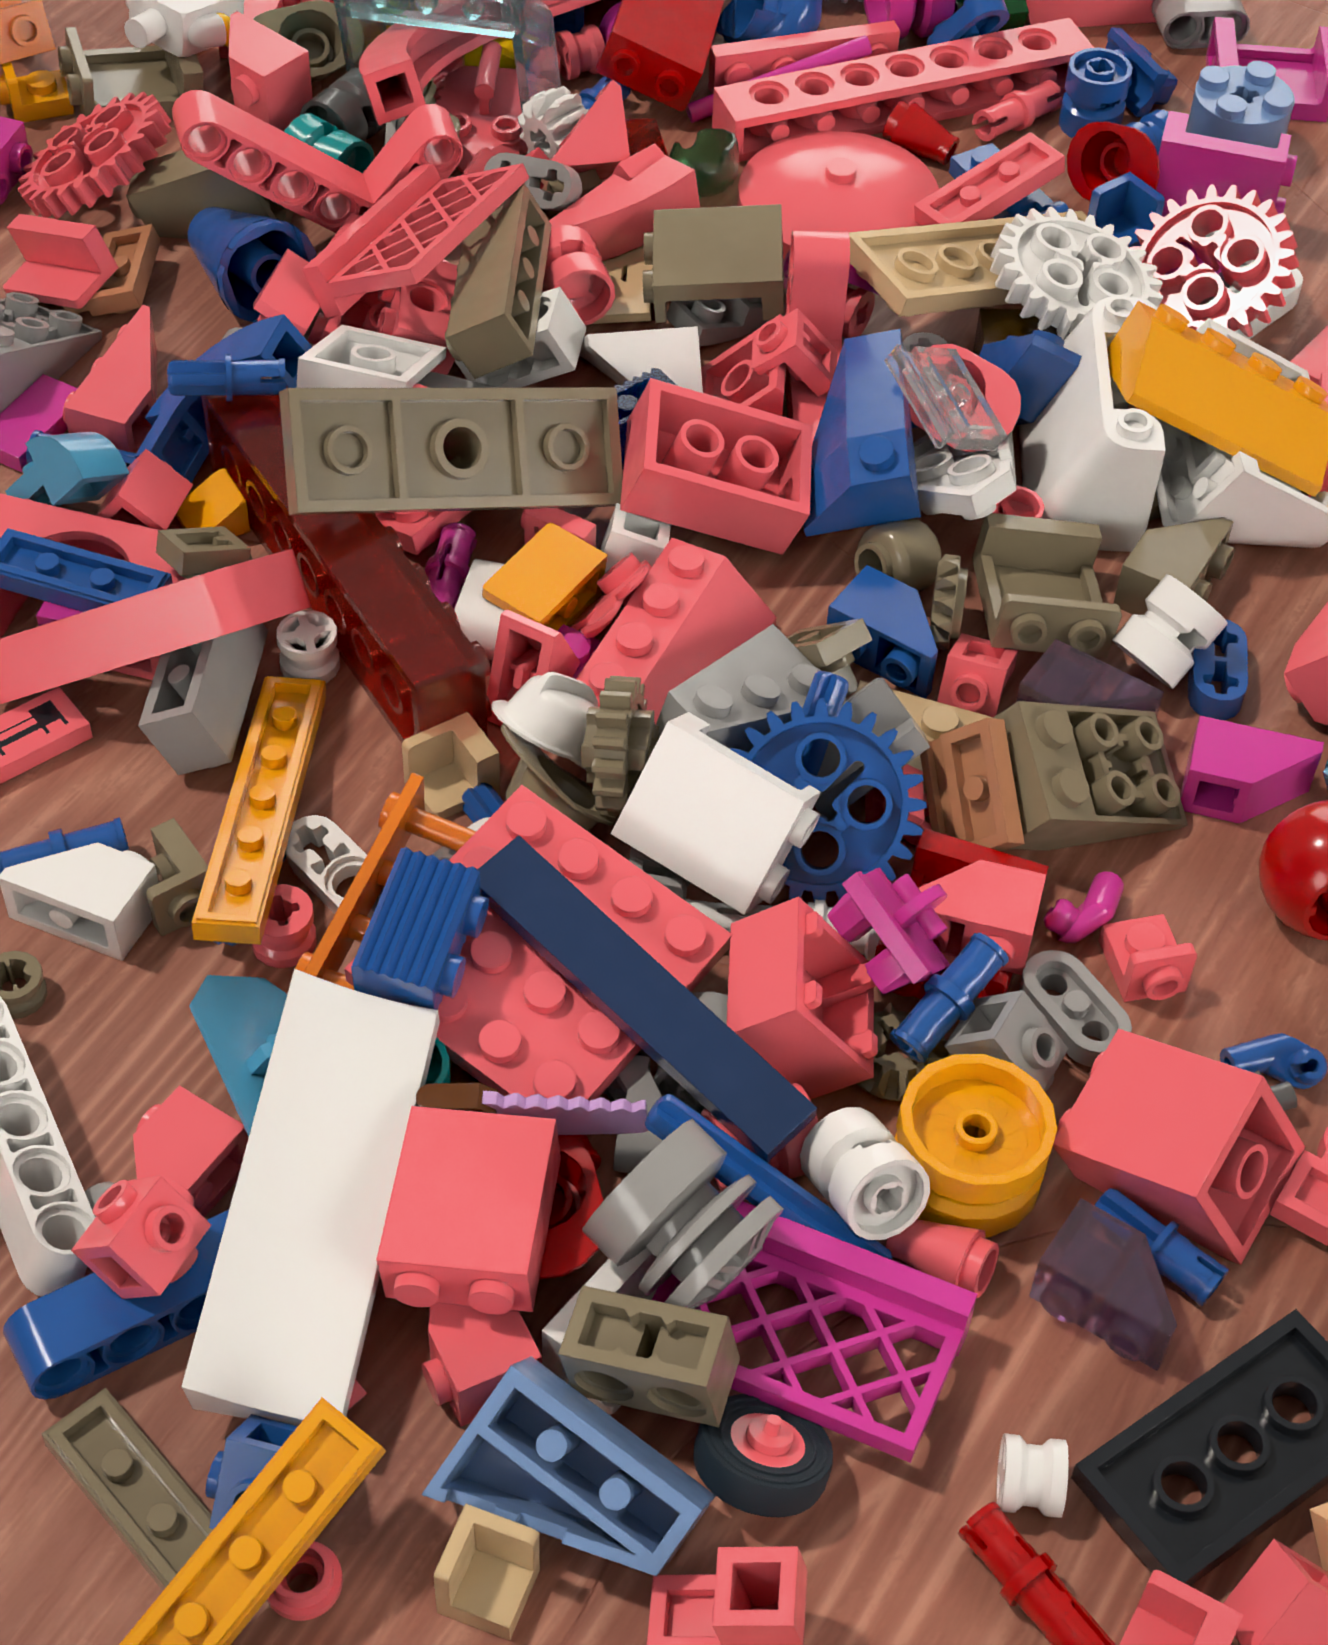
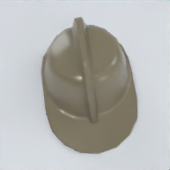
M323 0L306 1L266 11L255 16L253 19L308 50L311 82L321 81L329 77L335 71L346 66L356 54L359 41L356 24L348 12L335 3Z
M504 723L501 725V731L505 739L521 758L506 791V800L523 785L588 832L599 822L611 826L616 824L619 816L600 815V811L595 809L596 795H593V788L559 767L539 747L510 730Z

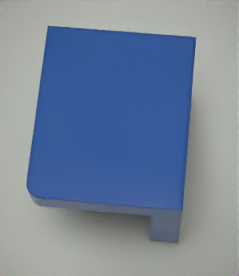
M1128 172L1093 190L1087 217L1093 215L1096 225L1101 229L1108 224L1114 225L1112 235L1117 238L1130 236L1132 240L1128 247L1141 246L1135 231L1137 229L1151 231L1154 228L1149 214L1153 212L1162 216L1165 198L1137 176Z

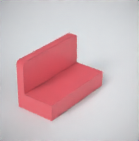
M18 214L7 226L8 231L26 261L3 285L6 294L10 292L25 293L36 297L41 303L80 309L87 304L119 268L95 225Z

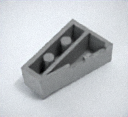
M772 624L668 692L656 726H659V738L668 721L690 712L710 724L706 733L708 737L729 749L736 748L750 752L754 746L748 739L745 730L751 727L763 735L771 732L766 714L770 711L778 715L784 724L792 721V702L798 701L803 708L814 674L821 670L816 668Z

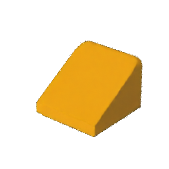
M225 468L214 472L185 498L175 515L183 529L224 526L235 536L250 532L246 501Z

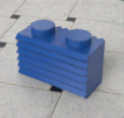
M408 847L400 848L351 966L354 990L391 1001L438 1010L443 995L454 998L460 987L466 965V958L459 956L462 945L466 941V936L478 938L488 912L489 898L481 896L480 871L473 866L466 868L460 862L453 864L448 859L439 860L434 855L426 856L421 851L413 852Z

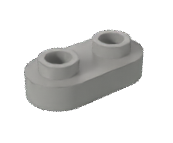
M1047 950L1033 955L1026 962L1019 991L1024 990L1039 1011L1046 1016L1049 1024L1069 1048L1067 1054L1076 1062L1092 1067L1098 1055L1107 1049L1118 1028L1128 1032L1132 1031L1131 1021L1126 1011L1086 966L1073 955L1063 951ZM1045 990H1054L1060 993L1061 995L1053 996L1048 994ZM1086 1036L1097 1037L1101 1041H1095Z

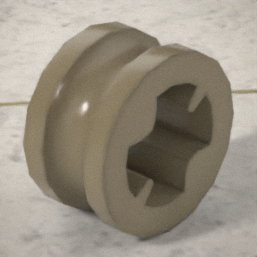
M9 951L0 954V996L6 1003L12 1019L24 1018L35 1013L44 1004L47 996V985L43 978V970L36 957L22 951ZM15 979H25L27 984L19 989L15 984ZM10 981L13 991H3L2 985Z

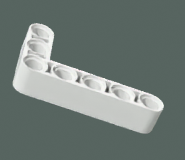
M0 996V1229L19 1278L28 1290L42 1297L84 1277L87 1265L71 1249L93 1222L95 1216L8 1007Z

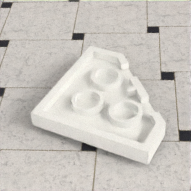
M1012 431L999 444L984 451L964 452L952 448L929 433L913 443L920 510L926 515L946 513L962 515L966 520L980 519L993 513L996 510L997 503L1017 490Z

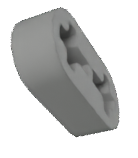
M498 153L490 158L483 170L486 171L523 163L529 179L524 184L542 210L562 212L579 200L582 194V181L574 168L552 160L513 153ZM541 180L552 182L559 180L564 182L563 192H555L553 194L540 189Z

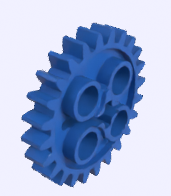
M819 698L815 714L810 717H806L798 701L792 702V721L785 724L778 715L770 711L766 714L771 732L763 735L751 727L745 730L748 739L754 746L750 752L736 748L730 749L799 790L810 785L823 792L855 761H861L864 764L863 772L834 799L832 806L837 812L836 816L829 820L826 816L820 814L818 823L813 832H828L836 839L839 846V855L835 862L825 867L813 866L804 858L802 847L798 848L795 845L792 846L783 866L790 870V874L785 882V885L790 886L789 900L798 896L801 898L804 890L812 891L814 903L815 899L826 900L828 891H836L840 900L848 893L842 883L858 871L866 874L876 868H881L886 877L893 881L896 879V874L888 862L891 856L894 855L907 860H911L913 856L910 850L900 842L903 835L916 836L923 833V829L920 826L907 820L908 812L927 808L926 801L908 796L909 788L924 781L923 775L903 774L901 769L914 755L913 751L905 750L893 754L889 746L895 740L898 731L893 728L877 737L872 733L877 714L871 712L860 724L852 722V703L847 701L841 708L838 717L829 716L825 698ZM821 738L834 743L840 753V763L836 771L823 777L810 773L803 762V753L806 746L813 740ZM865 785L874 786L879 789L886 800L885 811L881 817L867 823L855 819L848 808V799L852 791L859 786Z

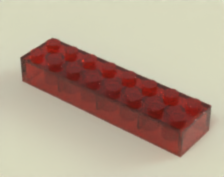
M261 377L262 379H273L272 377ZM279 395L232 396L233 401H227L226 396H202L213 473L222 468L226 469L246 501L249 527L269 555L293 549L311 607L307 609L322 612L333 619L337 626L338 643L336 647L339 650V655L401 743L406 738L466 712L471 715L488 737L487 718L492 716V707L486 694L485 677L491 673L488 657L478 641L470 642L462 632L458 617L450 603L447 601L441 603L432 592L430 581L423 567L419 563L412 565L405 556L395 530L391 526L384 527L375 513L289 515Z

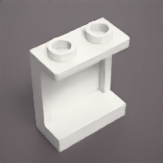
M687 712L667 722L611 834L742 914H746L763 900L771 904L783 888L790 874V870L784 867L783 863L792 846L795 845L801 848L816 827L820 814L812 809L821 791L810 785L799 790L708 737L706 733L710 724Z

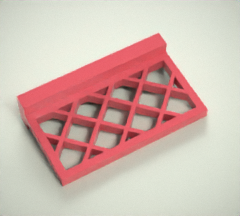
M434 163L420 165L413 169L302 268L325 317L343 315L367 292L418 284L529 179L524 164L521 163L446 179L440 178Z

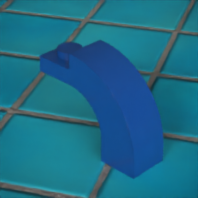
M282 314L255 322L234 332L212 346L196 360H225V354H231V360H278L279 358H285L286 377L261 378H285L286 388H297L298 358L311 349L312 346L290 320ZM167 387L145 416V419L152 425V428L134 457L137 458L147 449L192 483L220 436L245 413L263 403L280 399L279 395L232 396L233 401H227L226 396H173L169 393Z

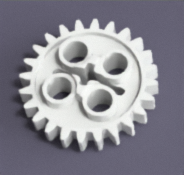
M1048 207L1044 216L1034 208L1030 209L1027 217L1016 214L1011 224L1006 223L990 255L994 259L990 272L999 275L995 286L1000 289L1009 290L1005 298L1006 303H1021L1024 307L1019 316L1027 318L1035 315L1040 319L1038 323L1039 330H1045L1051 325L1057 328V335L1063 340L1068 333L1075 329L1093 306L1102 299L1114 295L1146 298L1147 305L1157 310L1163 299V295L1158 293L1163 282L1153 278L1157 270L1156 265L1142 263L1147 252L1145 250H1131L1128 247L1132 240L1130 236L1117 238L1112 235L1114 225L1108 224L1102 229L1097 227L1093 215H1089L1085 222L1078 220L1073 209H1068L1065 217H1061L1053 207Z

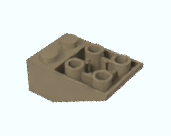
M1018 701L994 717L1004 719L1025 843L1010 849L1049 851L1177 830L1188 825L1180 799V791L1174 779L1164 745L1163 733L1159 727L1155 712Z

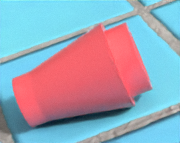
M918 1219L900 1234L887 1238L886 1248L890 1250L893 1257L902 1260L916 1270L977 1293V1298L988 1287L999 1255V1245L986 1239L984 1230Z

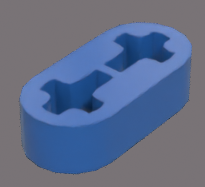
M1226 620L1228 624L1207 649L1195 648L1191 654L1194 665L1188 671V700L1190 706L1201 716L1219 720H1228L1240 712L1248 686L1247 637L1242 628L1230 620ZM1215 645L1220 646L1224 657L1215 656ZM1212 681L1221 682V694L1215 692L1214 685L1211 684Z

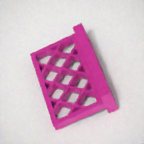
M743 1201L736 1210L745 1218L756 1206ZM778 1217L762 1245V1250L711 1301L714 1302L742 1294L753 1319L731 1326L735 1342L739 1343L761 1336L773 1360V1363L751 1370L738 1365L731 1389L756 1397L769 1405L911 1463L955 1357L959 1356L967 1337L978 1294L805 1225ZM671 1275L657 1288L651 1300L664 1303L681 1282L674 1275ZM776 1283L795 1291L801 1304L767 1315L755 1289ZM708 1301L694 1309L710 1312L707 1304L711 1302ZM843 1310L863 1318L869 1333L836 1343L823 1316ZM809 1321L821 1348L787 1358L775 1331ZM912 1338L940 1349L935 1362L906 1371L892 1344ZM878 1349L891 1376L857 1387L844 1359ZM830 1364L843 1392L820 1399L803 1392L795 1374ZM925 1384L919 1398L914 1387ZM900 1392L911 1414V1419L905 1433L874 1421L866 1403Z

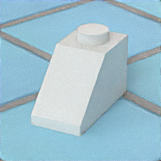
M98 842L6 867L0 874V887L9 918L120 961L125 959L151 922L152 916L146 891L151 886L159 883L154 863L149 862L136 852L129 850L122 852Z

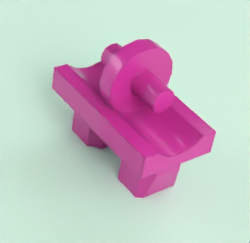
M876 868L866 874L858 871L842 883L848 893L838 901L827 914V917L841 937L849 943L859 940L871 929H874L887 948L865 964L867 974L880 992L886 994L910 983L915 984L928 980L932 975H939L948 968L949 962L933 942V939L948 929L934 910L948 896L940 884L933 885L921 892L909 874L903 875L892 884L881 868Z

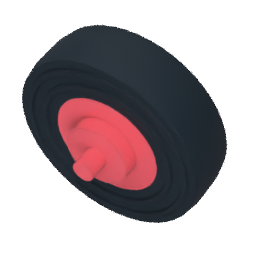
M737 1394L728 1397L719 1427L700 1423L694 1443L693 1459L700 1479L722 1501L739 1510L758 1516L789 1517L808 1510L822 1495L832 1470L833 1449L830 1439L822 1426L762 1402L756 1397Z

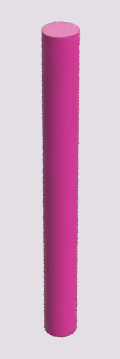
M864 35L750 80L860 59L872 54L871 44L867 36ZM714 94L688 103L686 112L691 123L713 115Z

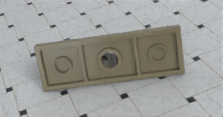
M616 387L286 388L279 391L289 515L614 507L617 503L621 504L623 470Z

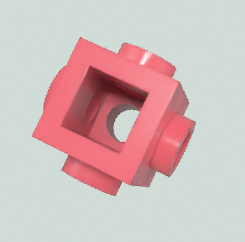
M159 1175L128 1181L121 1180L108 1188L97 1200L93 1208V1214L96 1218L71 1251L122 1299L160 1296L169 1283L182 1277L194 1264L198 1256V1249L195 1247L211 1227V1224L193 1207L195 1201L191 1193L181 1184L170 1178Z

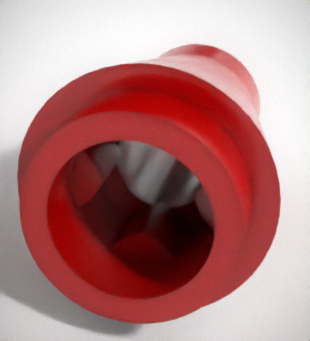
M900 101L892 110L883 129V137L890 140V142L912 154L935 160L943 165H946L951 160V156L955 154L960 142L958 137L948 132L916 102L909 105L904 101Z

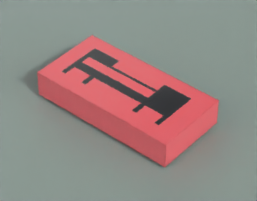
M59 686L0 715V784L93 738L90 723Z

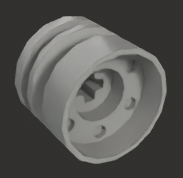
M690 1119L668 1135L620 1182L591 1215L582 1230L617 1267L628 1262L647 1248L656 1259L644 1274L639 1284V1289L648 1296L671 1275H674L681 1284L664 1303L694 1309L708 1301L711 1302L756 1257L762 1250V1245L773 1223L784 1209L769 1196L744 1218L736 1209L753 1190L757 1182L748 1174L719 1193L710 1182L721 1168L727 1152L693 1119Z

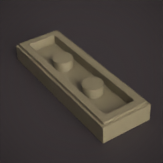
M104 1388L44 1431L42 1437L49 1451L163 1591L213 1531V1529L209 1528L211 1514L109 1391Z

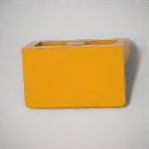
M548 523L484 583L482 597L503 610L508 609L558 631L563 624L570 626L590 604L602 595V590L596 582L605 574L608 554L556 524Z

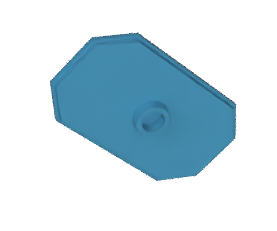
M207 975L189 1007L249 1137L287 993L266 978Z

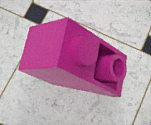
M1199 716L1187 759L1180 796L1185 812L1240 824L1301 796L1310 790L1323 752L1324 742Z

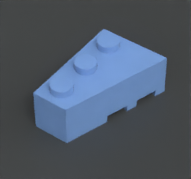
M532 1356L509 1367L421 1494L443 1503L451 1501L463 1506L466 1503L533 1528L538 1532L561 1539L562 1544L657 1576L673 1559L716 1497L711 1491Z

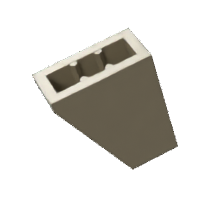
M183 150L144 162L143 166L146 169L132 177L126 194L132 213L137 218L142 219L145 225L153 224L159 237L188 239V228L192 219L197 213L208 207H220L280 219L291 223L293 211L190 160L185 156Z

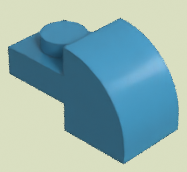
M77 432L38 436L25 443L33 461L23 467V475L5 492L9 496L30 499L52 506L100 500L129 474V471L118 449L110 440L99 433Z

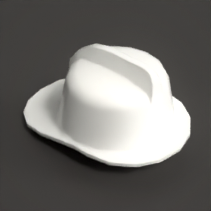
M547 672L542 676H533L527 680L509 701H493L492 711L510 730L543 750L570 759L581 766V745L584 742L586 730V713L589 707H598V700L594 691L582 681L557 672Z

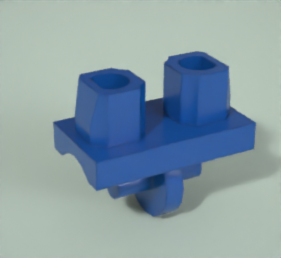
M1111 27L1107 34L1108 42L1106 49L1121 53L1130 60L1133 67L1127 98L1124 100L1125 106L1136 117H1144L1149 114L1153 104L1165 105L1168 103L1177 86L1178 79L1169 70H1163L1151 58V53L1143 45L1137 44L1122 28Z

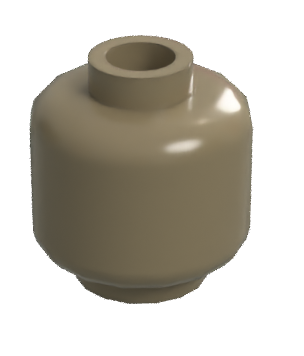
M906 519L879 524L865 531L859 540L854 558L855 571L858 575L868 565L921 592L932 586L936 581L938 562L942 559L941 548L935 534L925 523L918 519Z

